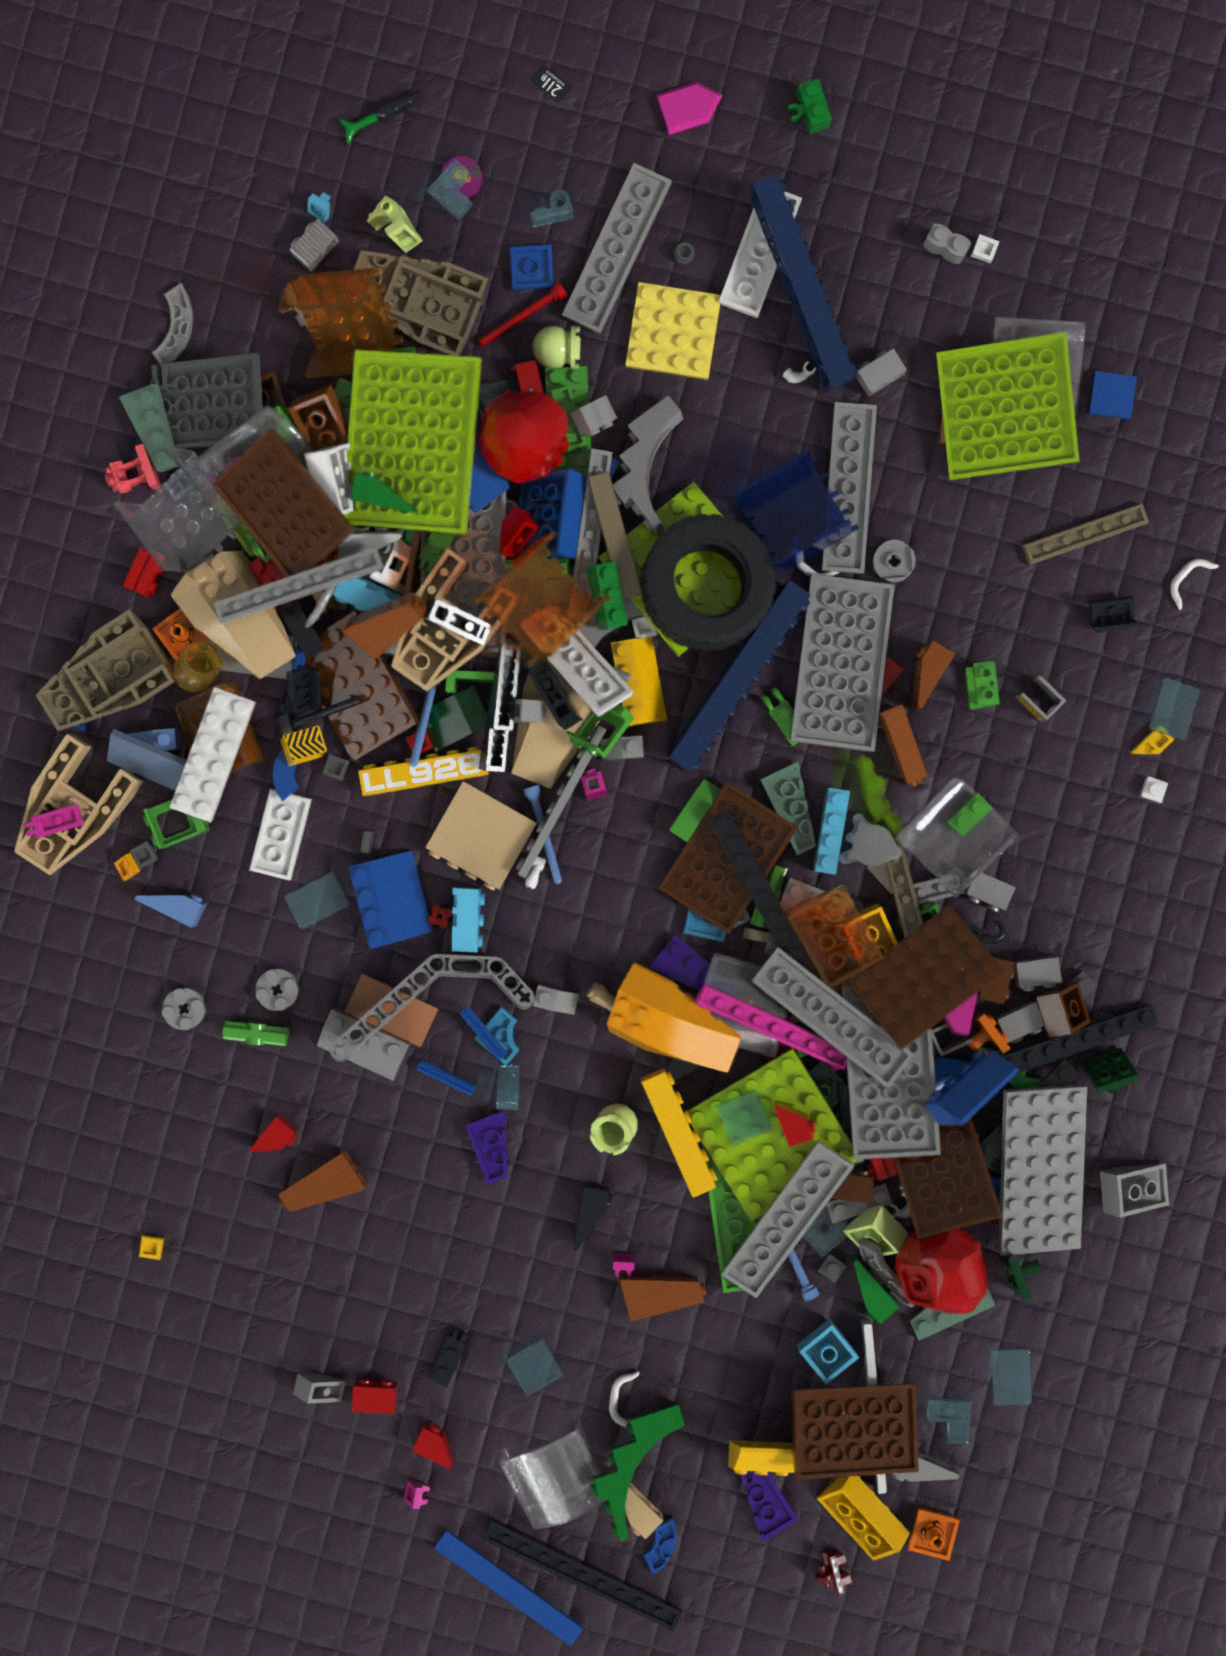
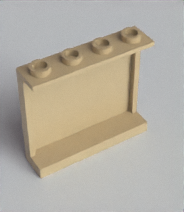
M462 782L426 848L430 850L429 855L436 859L443 857L448 860L447 865L456 870L459 867L466 870V876L474 880L477 877L485 881L484 886L494 891L495 888L501 889L503 882L537 823L466 782Z

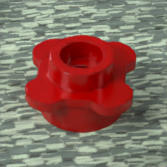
M436 904L432 907L433 912L428 918V922L432 925L437 924L441 928H446L452 911L449 908H441L440 905Z

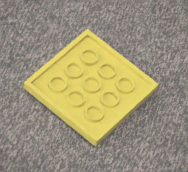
M639 282L625 367L708 380L721 295Z

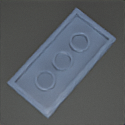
M116 729L110 735L107 762L176 791L187 760Z

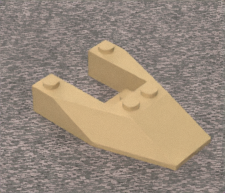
M447 548L415 595L421 598L424 603L427 597L457 608L444 599V597L466 567V561ZM500 585L478 617V619L492 625L484 645L425 619L420 620L399 639L391 667L424 690H430L483 650L518 604L519 598Z
M66 734L31 787L14 851L48 875H52L103 835L133 799L144 782L128 770L120 769L98 803L94 802L67 784L91 748L90 745L71 734ZM79 804L84 825L36 838L35 835L26 837L25 832L33 830V826L29 828H24L23 824L31 822L30 817Z

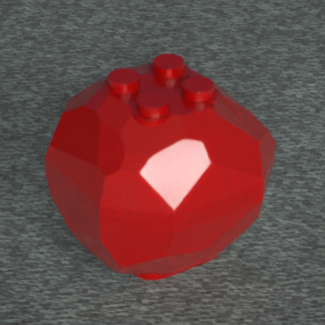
M508 390L493 400L485 409L478 428V450L491 468L507 480L519 484L536 480L541 476L545 478L553 467L558 468L564 460L562 453L570 445L566 437L568 432L567 414L563 407L547 394L538 391L512 392Z
M960 1229L947 1231L918 1240L916 1231H914L897 1253L895 1260L898 1278L907 1301L913 1305H919L943 1313L966 1314L975 1310L988 1291L987 1273L980 1251V1243L973 1239L969 1233Z

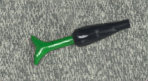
M421 90L384 102L376 107L374 113L356 122H349L340 118L341 125L346 128V143H351L358 130L378 120L386 122L415 102L423 99Z

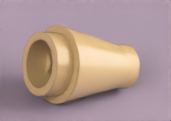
M595 982L588 990L586 996L589 997L590 1001L611 1012L615 998L602 983Z

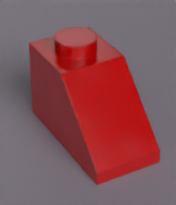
M513 506L502 521L499 543L500 554L516 559L540 528L528 511Z
M781 1101L775 1102L774 1108L789 1147L814 1139V1132L817 1130L813 1119L809 1120L806 1113Z
M279 1114L249 1150L251 1152L281 1150L286 1145L290 1147L298 1138L295 1134L299 1129Z
M425 1422L413 1445L412 1451L450 1469L453 1463V1456L444 1431L433 1422Z

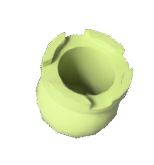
M554 325L540 330L534 337L532 345L533 355L538 363L551 369L561 368L568 363L571 370H579V364L575 363L576 360H580V336H576V332H580V326H572L569 332L562 327Z
M619 1103L606 1106L591 1125L590 1139L593 1145L602 1153L603 1151L613 1153V1155L623 1153L629 1147L632 1138L637 1132L638 1120L634 1111L627 1105Z

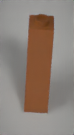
M411 592L351 617L342 632L371 657L376 659L423 619L428 606L421 598H418Z
M903 705L880 713L878 720L904 784H911L913 787L923 783L922 778L927 777V773Z
M346 1150L282 1190L278 1194L280 1197L279 1202L284 1209L287 1208L289 1212H293L360 1192L368 1184Z
M627 1275L620 1276L630 1322L704 1303L703 1296L707 1295L704 1282L700 1283L698 1277L631 1275L630 1278H627Z

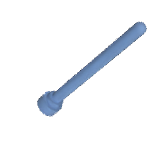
M439 683L426 692L410 758V765L412 767H416L419 762L436 687Z
M539 785L523 789L525 797H528V801L531 800L537 825L539 826L542 820L545 822V818L539 801L541 789ZM548 836L544 843V849L554 883L560 884L562 878L551 839Z
M793 1249L788 1258L802 1285L801 1295L804 1301H810L819 1296L820 1293L817 1287L809 1282Z

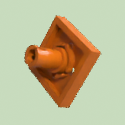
M178 609L152 628L177 663L182 662L208 642V637L196 628L190 631L189 628H193L192 624L181 609Z
M976 1010L972 1018L981 1031L971 1037L973 1040L968 1043L970 1049L975 1052L989 1041L1000 1052L1005 1053L1010 1049L1007 1044L1009 1039L1002 1031L1000 1032L994 1027L997 1023L990 1014L987 1015L986 1012L982 1013Z
M918 1507L907 1546L908 1550L950 1561L960 1522L959 1517Z

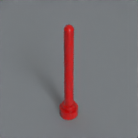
M558 281L553 284L548 294L478 340V344L480 346L487 345L554 299L557 301L567 297L568 295L561 283Z

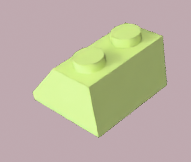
M882 1205L867 1208L843 1230L858 1247L862 1237L881 1246L883 1256L898 1253L908 1235V1232Z

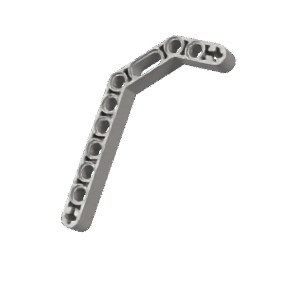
M434 954L333 1042L330 1047V1054L335 1061L342 1062L347 1060L439 976L492 979L519 1009L523 1010L532 1006L535 998L534 993L500 957ZM438 960L441 962L442 967L439 970H433L430 963ZM455 961L477 962L481 969L477 972L455 971L451 965ZM498 963L502 970L499 973H494L490 969L491 964ZM422 974L426 977V982L417 984L414 978ZM511 978L516 982V986L514 988H507L504 981ZM521 987L522 989H520V992H517L514 996L513 993H515L518 990V988ZM404 988L408 989L411 993L405 999L398 995L399 991ZM520 994L522 996L528 995L529 1003H527L526 1001H524L523 1003L520 1002ZM385 1003H392L395 1008L391 1013L383 1011L382 1007ZM370 1017H375L379 1022L377 1026L369 1027L366 1021ZM355 1031L362 1034V1039L358 1042L350 1039V1035ZM347 1039L348 1043L353 1048L350 1049L349 1046H347L346 1048H344L345 1054L343 1056L341 1054H338L336 1056L335 1048H343L346 1045L345 1041L343 1040Z

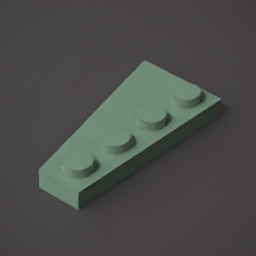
M151 384L120 396L119 399L157 471L165 472L179 467L180 464L159 385Z
M799 762L761 779L760 781L775 812L798 827L790 840L795 854L799 855L816 847Z
M988 1290L975 1310L970 1313L951 1314L922 1308L909 1321L918 1340H921L994 1307L995 1303Z

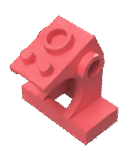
M144 444L135 446L138 454L135 460L125 464L122 461L109 463L108 468H106L105 479L107 485L112 486L113 492L126 493L132 490L131 487L148 482L149 487L153 490L162 488L155 466ZM137 468L139 477L128 480L126 471Z

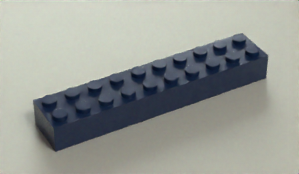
M776 174L753 183L749 197L777 265L825 393H829L850 384L855 378L857 371L853 361L850 362L847 354L849 350L846 342H842L840 338V326L837 321L834 322L831 315L833 313L830 301L826 302L824 297L825 287L823 282L818 281L816 273H818L816 264L809 258L808 253H810L808 243L806 240H802L800 234L802 232L801 225L798 220L795 221L792 214L794 212L793 204L785 196L786 187L782 179L779 180Z
M791 580L782 583L773 597V602L767 615L758 627L744 639L665 755L666 758L685 771L691 772L699 767L702 762L700 757L704 752L708 753L714 745L712 740L715 735H720L726 727L724 723L726 719L736 713L738 709L736 704L739 700L746 698L750 692L749 685L759 679L762 671H760L762 666L768 665L774 656L773 650L777 646L780 647L786 639L785 632L795 626L798 621L796 618L798 613L804 612L810 603L808 599L811 594Z

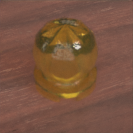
M202 640L198 641V643H187L174 663L173 677L177 685L185 691L192 693L201 692L210 687L214 678L221 671L223 660H220V656L217 654V648Z

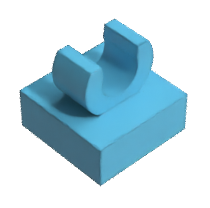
M325 192L320 197L312 194L308 198L307 212L325 223L330 215V203L328 201L331 199V196Z

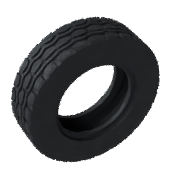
M699 514L695 515V517L689 516L681 519L680 522L677 521L669 526L658 537L645 559L640 578L642 602L645 604L644 608L656 628L660 629L661 633L668 639L671 638L673 642L681 646L685 645L687 648L701 649V651L720 650L733 646L750 635L770 610L776 589L775 569H773L774 564L771 555H769L767 547L760 541L756 533L749 530V527L743 523L736 522L735 519L727 516L722 517V515ZM698 551H710L720 554L729 560L737 570L741 582V593L737 605L731 610L717 615L701 614L689 608L679 597L674 583L676 565L683 557Z

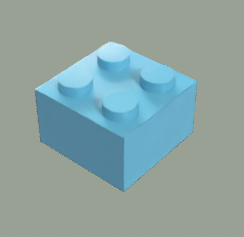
M830 1318L797 1344L799 1352L825 1384H828L859 1358L856 1350Z

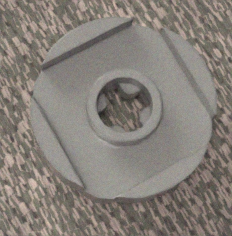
M900 540L884 542L876 549L872 560L873 569L878 578L889 583H897L906 579L913 571L916 563L913 550ZM891 556H895V559L900 561V563L896 564V567H892V564L888 562V560H891Z
M281 968L267 971L257 981V1000L265 1008L272 1011L288 1008L296 1001L299 994L296 978L291 972ZM280 984V989L283 990L282 994L278 993L275 995L272 986Z
M192 988L176 989L170 992L163 1002V1017L170 1026L179 1030H188L197 1026L206 1014L203 996ZM186 1003L188 1004L187 1009L189 1013L184 1012L182 1014L179 1006Z

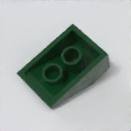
M471 686L432 706L426 731L435 747V752L485 729L487 712L476 688Z

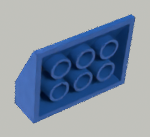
M571 469L550 471L545 478L541 476L536 480L521 483L518 508L528 511L540 528L517 558L539 556L547 559H576L586 480L585 475Z
M413 851L348 867L370 949L434 932L432 924L428 922L430 915Z

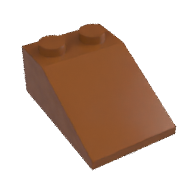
M331 385L292 401L288 410L310 452L328 446L348 443L349 427L342 406Z
M934 640L928 644L925 643L924 646L922 645L916 654L918 659L915 663L912 710L914 711L923 708L955 653Z

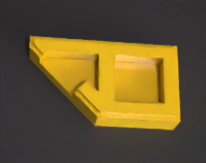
M1159 724L1130 752L1132 754H1160L1174 738Z

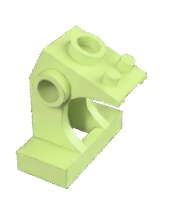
M384 196L382 201L377 204L373 213L368 215L367 222L376 231L392 223L385 228V231L405 253L423 241L415 231L406 212L396 201L387 196Z

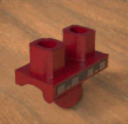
M827 1550L822 1551L823 1564L819 1565L820 1571L815 1574V1579L817 1582H823L824 1587H830L831 1590H836L841 1595L845 1593L844 1587L852 1583L851 1577L846 1570L839 1572L838 1567L846 1564L845 1555L841 1551L833 1553Z

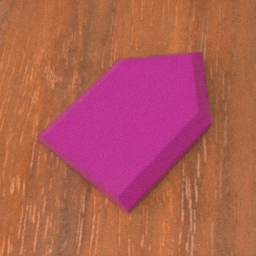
M698 82L656 94L669 135L709 123L723 95Z

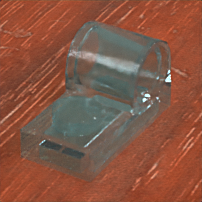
M556 190L551 194L549 209L541 207L530 213L533 228L574 219L570 197L563 190ZM563 200L565 204L559 207L555 205V202Z
M499 1065L497 1110L518 1111L520 1066Z

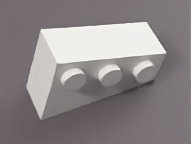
M350 443L328 446L305 454L309 472L343 514L353 511V500L350 499L352 484H348V471L351 470V463H347V450H350Z

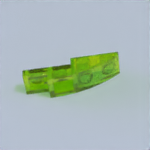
M861 755L857 758V776L866 808L874 822L883 819L891 833L896 835L903 830L901 828L903 823L897 814L893 815L889 810L891 805L886 797L881 798L880 794L886 791L884 787L886 782L880 774L876 775L872 769L875 766L871 759Z

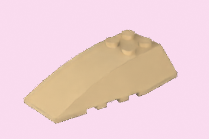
M222 551L187 572L171 593V597L194 628L204 633L208 639L218 644L228 655L233 656L242 666L261 679L296 656L276 606L225 624L219 622L214 602L260 587L249 567L251 561L243 551Z
M540 651L538 663H533L531 670L545 661L549 664L583 719L567 729L576 734L592 712V709ZM528 675L523 687L522 699L544 701L530 675ZM545 703L546 716L544 722L518 723L512 774L551 789L579 748L570 742L571 738L567 735V730H563L557 724Z

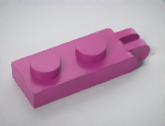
M79 804L30 817L31 822L23 824L24 828L33 826V830L25 832L26 837L35 835L36 838L82 826L84 821Z

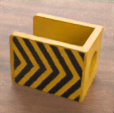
M319 726L285 734L280 740L288 766L321 758L324 756L323 753L327 751Z

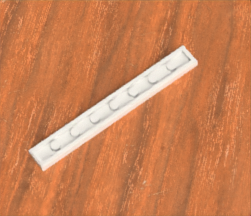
M861 1319L867 1385H877L872 1324L869 1319ZM885 1474L875 1475L878 1493H886Z

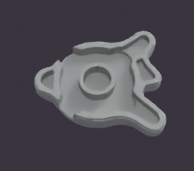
M855 814L853 816L854 829L846 835V841L851 843L852 847L840 854L839 860L842 864L860 862L866 866L879 867L886 862L897 860L901 857V848L896 845L893 836L886 828L870 824L862 814Z

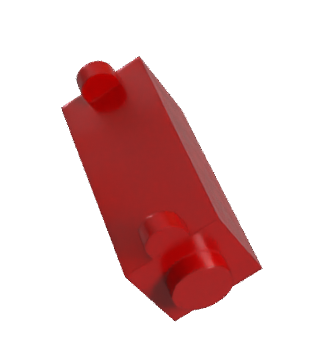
M536 360L515 364L514 367L510 368V373L517 372L521 391L531 388L533 391L543 393Z

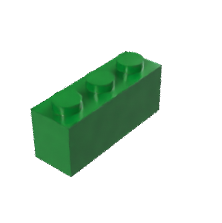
M615 561L586 567L599 630L628 625Z

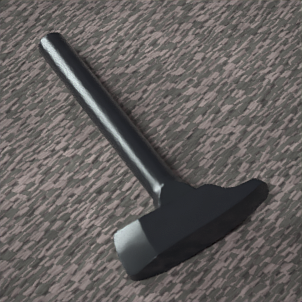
M357 695L297 719H292L290 712H288V707L275 709V716L282 734L285 735L296 732V729L302 725L362 703V699Z

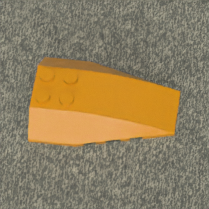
M634 963L618 990L607 1021L609 1032L646 1051L728 1073L742 1036L722 1020L715 1019L710 1015L708 1009L695 1004L694 998L688 993L684 994L677 988L678 985L673 981Z

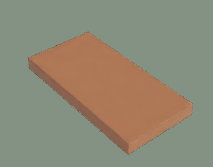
M362 973L344 1012L360 1019L391 992L394 987ZM401 990L398 993L403 999L410 996ZM415 998L381 1029L421 1047L439 1008ZM385 1003L382 1007L386 1013H391L395 1008L392 1003ZM370 1017L366 1022L377 1026L379 1021L375 1017Z

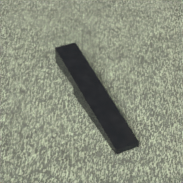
M499 644L478 769L484 771L505 772L509 730L513 731L521 645Z

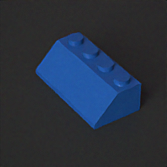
M979 1050L972 1055V1060L959 1067V1072L944 1082V1086L940 1090L934 1091L929 1096L930 1099L925 1103V1106L939 1125H963L1019 1071L1018 1068L994 1051Z

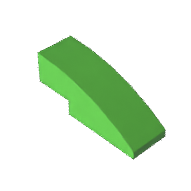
M704 779L669 831L688 843L721 789Z

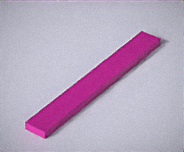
M703 983L694 1001L699 1006L837 1068L845 1070L847 1066L846 1056L820 1035L706 983Z

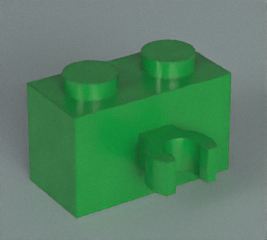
M819 78L798 85L796 96L799 104H790L787 109L788 112L793 110L797 112V115L791 117V122H798L803 116L809 134L828 129L832 118Z

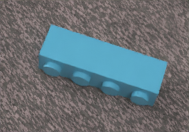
M826 788L812 871L836 875L850 791Z

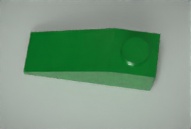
M364 471L363 475L355 474L351 500L418 514L419 510L385 481L376 478L377 474Z
M854 1255L852 1262L863 1303L867 1309L865 1313L872 1321L877 1320L879 1324H882L899 1306Z

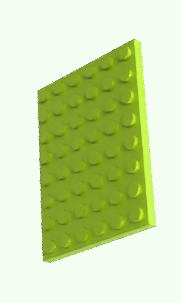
M355 350L348 433L350 450H347V463H351V470L348 471V484L351 483L353 489L355 474L363 475L364 471L377 474L376 478L385 481L416 507L419 512L418 514L353 500V511L344 514L352 525L467 534L481 358Z

